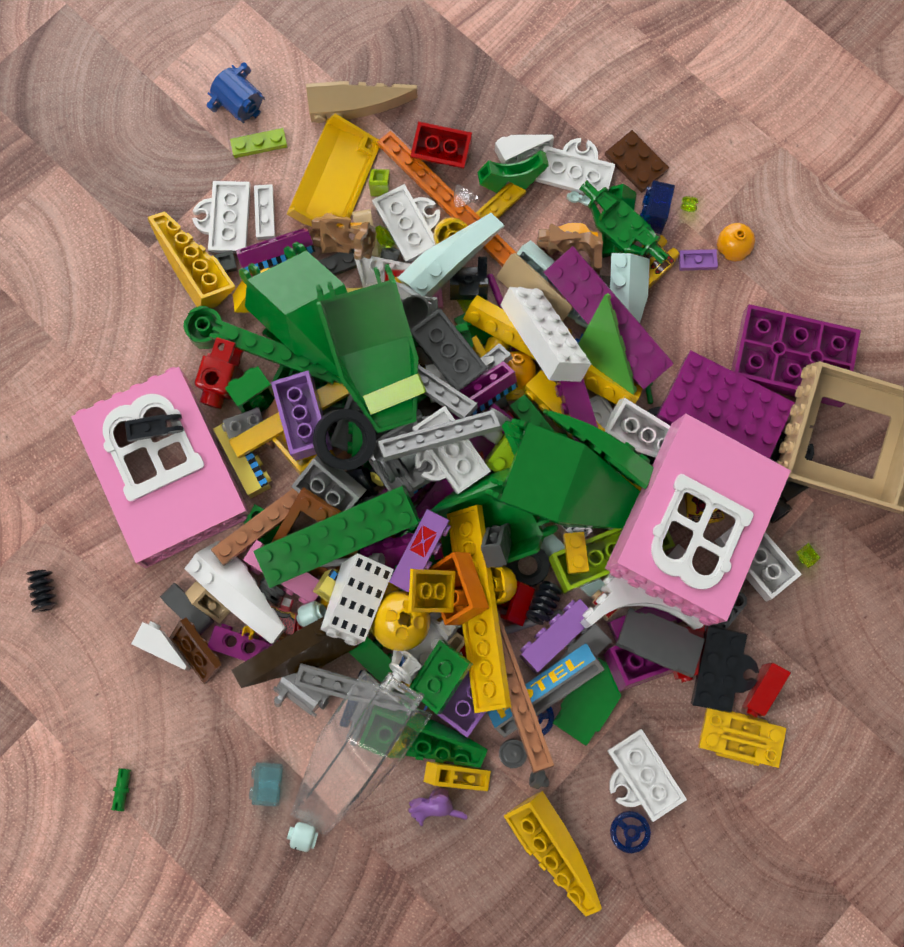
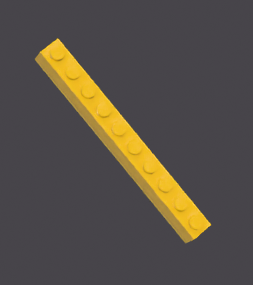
M477 295L469 305L463 320L535 359L505 311ZM590 365L583 377L587 389L614 404H617L623 398L636 404L643 390L640 385L634 383L637 391L631 394L593 365Z

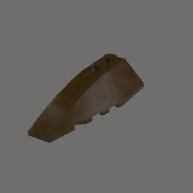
M324 617L268 647L231 671L240 687L245 688L298 673L300 663L317 668L325 666L357 648L359 645H349L344 642V639L326 635L325 631L320 630Z

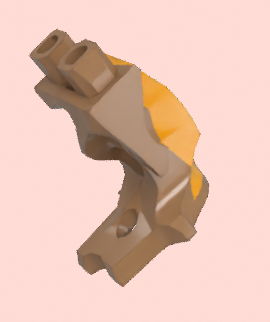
M326 213L322 217H315L312 220V228L320 230V235L316 234L313 238V245L320 247L322 253H350L351 249L355 248L354 259L371 258L376 243V230L369 222L351 223V219L348 217H338L330 213ZM350 233L355 235L354 241L349 238Z
M567 223L559 227L550 224L549 229H539L537 246L541 250H547L548 256L553 255L557 250L565 253L573 246L578 252L585 251L588 254L591 267L600 275L603 247L601 232L591 231L586 224Z

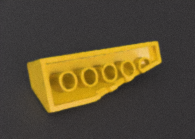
M166 212L148 217V221L164 254L196 307H217L235 289V285L219 261L213 255L210 256L201 244L198 245L189 233L186 234L181 229V226Z
M543 791L527 798L503 815L525 851L530 856L533 854L536 857L543 871L547 869L555 878L553 880L554 883L568 892L567 897L585 916H589L602 909L582 856L566 826Z

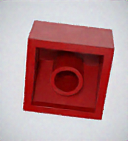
M517 581V589L513 598L504 604H496L501 620L523 627L526 619L525 614L529 609L535 589Z

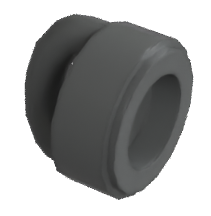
M385 246L381 250L380 258L398 261L400 251L397 248Z
M545 770L536 773L531 772L529 777L530 787L539 789L540 787L547 788L550 785V781L545 775Z

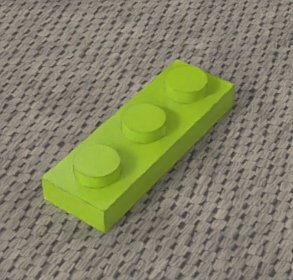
M283 128L230 139L234 158L288 148Z

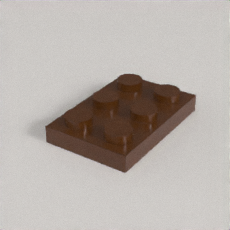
M633 130L605 152V156L615 164L641 193L669 170V166Z
M186 617L180 620L169 638L201 681L206 684L222 666L220 659L211 651L207 641L199 635L192 622H189Z

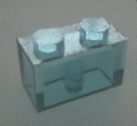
M256 762V766L252 767L251 778L254 779V786L250 788L249 799L252 800V805L279 806L283 764Z

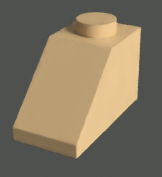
M198 581L185 592L192 605L219 624L231 612Z

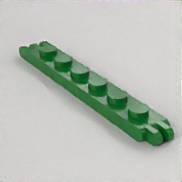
M216 319L215 324L221 326V328L213 326L212 331L218 333V335L210 333L209 338L216 340V337L234 342L236 343L235 348L299 373L309 371L313 378L333 385L334 382L342 384L339 377L326 371V367L311 363V359L303 355L300 357L295 355L284 344Z

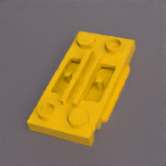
M706 708L698 748L713 751L720 757L756 766L764 764L779 768L786 728L769 724L767 720L749 715Z

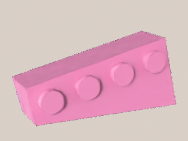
M258 540L255 541L243 560L251 566L249 570L260 575L263 572L253 551L264 545ZM307 572L280 584L283 586L282 590L290 596L293 594L299 596L298 601L304 605L312 601L318 602L320 596L313 592L319 580Z

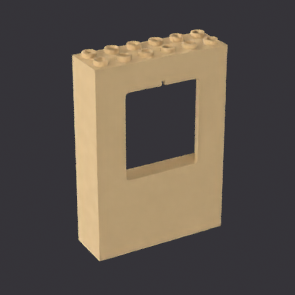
M820 361L806 365L801 372V385L798 386L795 397H797L796 402L790 410V423L785 427L784 433L786 437L779 448L780 458L779 461H776V463L791 470L787 481L904 515V387ZM822 397L890 417L872 479L805 459L813 431L809 427L815 424Z

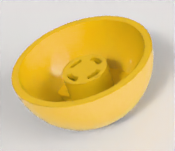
M393 591L384 595L371 625L376 639L383 646L394 651H407L417 647L424 641L430 629V612H408L409 592Z

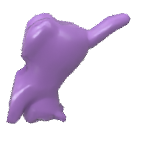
M438 787L432 790L430 797L427 799L416 798L409 802L411 808L408 811L419 822L420 826H423V822L428 816L450 815L464 820L468 818L463 812L453 809L449 793L444 788Z

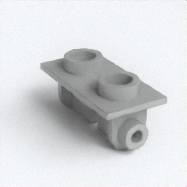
M259 407L223 420L222 429L227 433L229 439L240 435L263 421Z

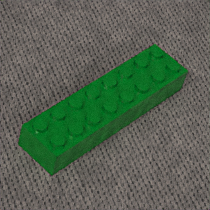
M402 485L264 545L253 552L268 586L271 588L420 523V519L405 485Z

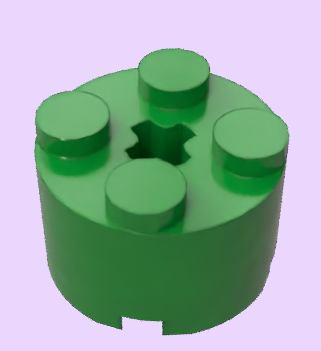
M198 306L190 310L183 323L186 335L199 349L213 348L215 340L209 338L210 333L218 335V333L212 331L213 326L221 328V326L215 324L216 319L223 321L217 311L207 306Z

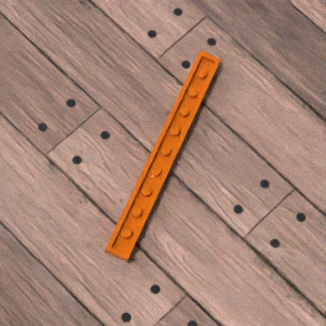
M391 130L377 141V145L452 218L460 219L468 226L481 219L422 160L410 158L411 150ZM498 234L483 247L502 267L510 255L516 253Z

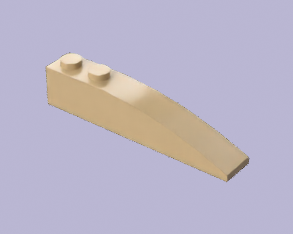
M349 81L306 84L311 122L316 123L327 121L335 113L346 120L365 117L387 111L418 98L417 85L393 84L392 87H387L384 83H376L375 86H366V82H359L358 85H349Z

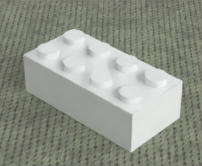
M733 526L715 540L719 547L723 548L726 545ZM765 532L746 579L765 601H769L802 574Z

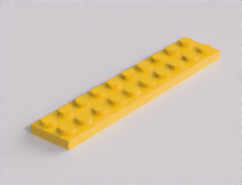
M474 505L449 513L447 518L450 520L448 525L451 526L449 533L452 553L467 552L471 554L489 605V609L462 624L467 659L473 664L469 669L474 713H482L510 708L511 701L491 567L487 568L481 551V544L486 532L482 505Z

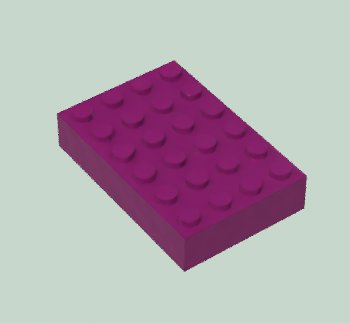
M748 304L743 311L731 371L773 392L795 397L796 390L802 382L801 372L806 365L820 361L854 371L861 330ZM822 397L821 400L823 404L840 408L846 404L826 397Z
M690 350L684 358L656 417L671 426L673 422L684 414H688L770 459L790 415L791 407L795 402Z

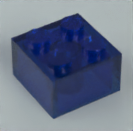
M653 180L651 187L647 186L646 193L644 194L640 216L650 224L654 233L662 234L668 220L675 185Z

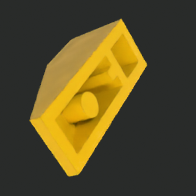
M427 761L424 782L434 786L488 791L491 771Z

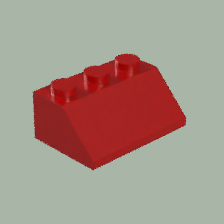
M418 121L410 158L464 169L472 145V132Z

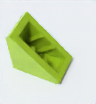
M371 169L369 178L371 196L379 197L389 192L390 169Z

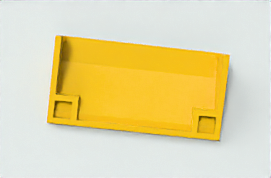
M336 113L327 119L286 215L311 227L312 220L315 217H322L326 213L350 218L379 150L377 145L379 139Z

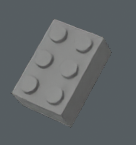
M318 456L313 458L291 486L298 493L303 487L340 511L353 507L366 492V489L344 470L326 465Z

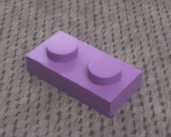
M716 249L679 251V271L716 270L718 268Z

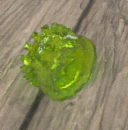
M690 196L683 197L680 208L687 212H694L697 210L698 199L696 197L693 198V196L691 198Z

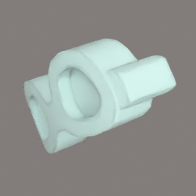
M576 191L567 194V199L572 203L580 202L588 206L591 201L586 195H579Z

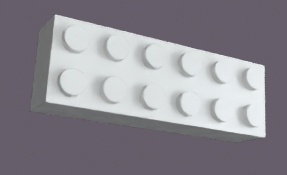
M509 287L501 307L547 378L551 381L581 382L591 363L560 319V316L555 312L551 303L546 299L544 293L537 288Z

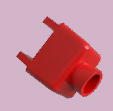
M216 337L212 352L202 356L195 379V386L203 391L199 403L222 409L224 399L232 400L225 387L228 386L231 380L239 379L244 374L238 368L244 351L235 348L236 343ZM221 344H225L223 350H219Z

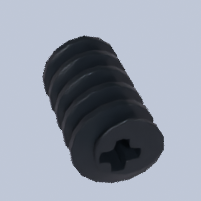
M46 570L27 572L26 574L30 576L27 578V582L32 583L28 586V589L34 591L29 595L30 598L34 599L31 601V605L36 606L32 609V612L40 613L52 610V607L57 605V602L51 601L52 598L56 597V594H50V591L54 590L55 587L48 584L53 582L54 579L47 578V576L53 574V572Z
M543 580L535 594L536 597L533 598L532 604H530L529 610L525 614L526 617L538 625H543V621L550 622L551 619L547 615H553L554 612L550 608L556 609L557 605L553 601H560V597L557 595H563V590L556 584Z

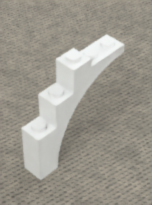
M610 574L603 580L605 584L601 587V590L604 593L597 598L596 602L598 604L594 608H588L582 615L584 619L580 622L585 628H588L602 616L622 607L645 606L669 612L684 621L693 630L704 625L699 622V618L687 616L681 612L682 609L676 606H668L663 603V599L649 596L645 593L646 590L640 587L635 588L629 585L628 581L624 578H616Z

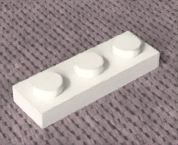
M255 185L257 240L271 239L276 237L273 185Z

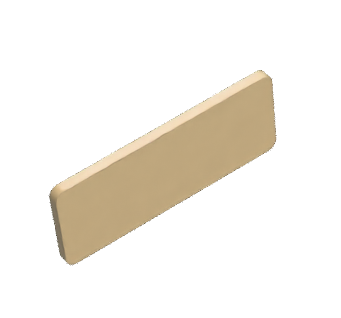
M516 253L510 255L497 274V279L508 289L509 287L540 289L551 303L555 312L560 316L562 322L573 309V306L558 290Z

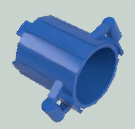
M245 62L241 63L238 68L232 65V68H227L219 73L211 85L210 93H207L212 97L207 102V107L212 112H217L223 106L242 123H245L244 121L252 116L257 118L261 113L259 107L262 100H265L262 93L246 79L248 74L251 73V68Z

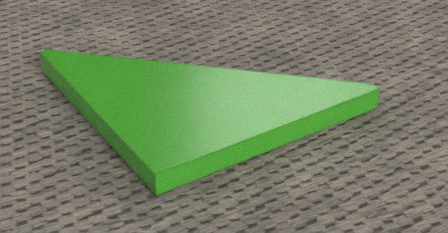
M607 293L604 295L578 345L586 354L591 365L631 394H634L637 388L633 383V373L630 363L626 358V349L617 326L618 320L615 309L613 310L611 305V295Z

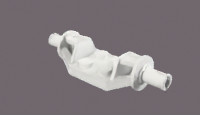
M430 612L431 624L428 635L421 644L407 651L393 650L392 662L389 664L393 673L381 684V687H385L384 690L391 694L401 681L411 684L412 679L417 676L438 641L444 640L448 643L462 625H445L443 620L440 622L436 621L442 617L441 612ZM402 657H404V658L406 659V661H405V662L403 663V665L400 667V666H399V663H400Z

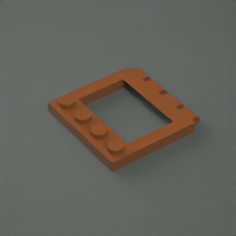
M303 487L272 542L289 534L301 511L318 522L342 511L331 506L325 500ZM359 550L354 551L348 555H345L342 558H351L352 556L356 555ZM337 566L335 569L339 571L341 566ZM318 567L307 573L317 578L318 575L322 577L324 572L329 569Z

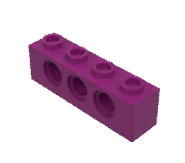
M222 624L221 627L215 625L208 643V647L211 650L243 661H247L272 646V644H269L270 642L261 636L258 639L253 638L249 640L250 633H245L242 636V630H240V633L232 631L233 627ZM235 636L237 639L236 645L229 647L228 639ZM254 643L255 651L250 654L247 653V645Z

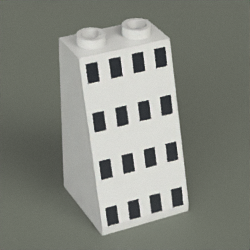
M358 553L341 564L320 630L325 631L326 635L330 637L344 639V642L349 645L355 646L364 642L393 569Z

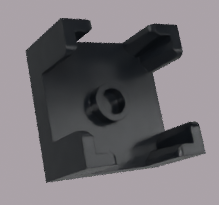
M478 257V267H462L450 278V300H474L477 295L488 300L487 257Z

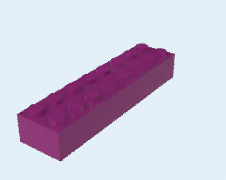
M572 246L543 272L588 325L604 295L607 293L611 295L610 301L613 310L615 309L618 320L617 326L620 336H622L627 361L630 363L634 379L643 389L674 364L575 247Z

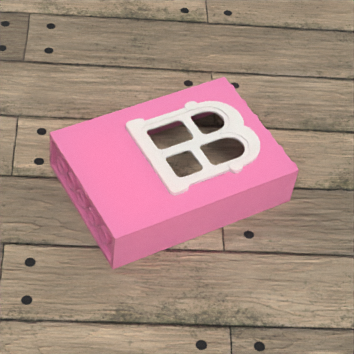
M180 367L169 368L160 376H152L147 382L135 384L129 390L115 393L112 395V398L98 401L93 407L78 410L75 415L71 416L136 564L148 568L244 522L249 515V509L188 378ZM150 408H162L167 415L181 414L182 419L171 422L172 426H183V432L175 433L158 442H152L151 438L138 440L123 448H119L113 434L115 427L123 421L144 418L145 413ZM175 442H179L187 457V461L170 470H165L158 451ZM145 447L154 464L157 475L140 484H135L124 457L131 452Z
M684 414L671 424L652 465L654 469L646 489H641L605 569L610 571V575L616 578H624L628 581L629 585L646 590L645 593L649 596L659 597L663 599V603L666 605L676 606L682 609L681 612L683 614L699 618L700 623L710 626L728 620L791 470L692 416ZM686 492L706 503L698 523L684 517L677 511ZM715 508L735 518V524L723 548L703 537L705 528ZM672 521H676L693 531L688 548L683 557L679 559L669 558L665 555L662 548L663 540ZM698 546L713 552L719 557L715 570L709 575H701L693 567L692 559Z

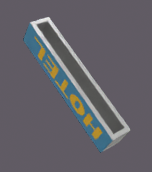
M587 643L525 684L536 716L604 670L597 656ZM510 708L487 712L494 728L504 738L517 730Z

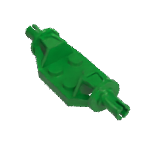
M588 180L585 181V184L581 185L579 190L591 199L588 208L591 209L596 228L624 253L636 254L642 257L650 254L660 264H663V261L668 259L669 254L657 245L661 237L659 235L656 236L650 224L627 203L609 193L606 187L598 191ZM598 204L603 209L602 213H600L599 209L597 208ZM638 241L646 247L641 248L634 244Z

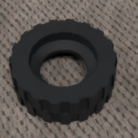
M541 548L538 553L530 555L537 562V570L531 575H525L520 572L518 568L520 559L507 563L506 567L512 570L517 581L534 587L546 578L550 563L548 555Z

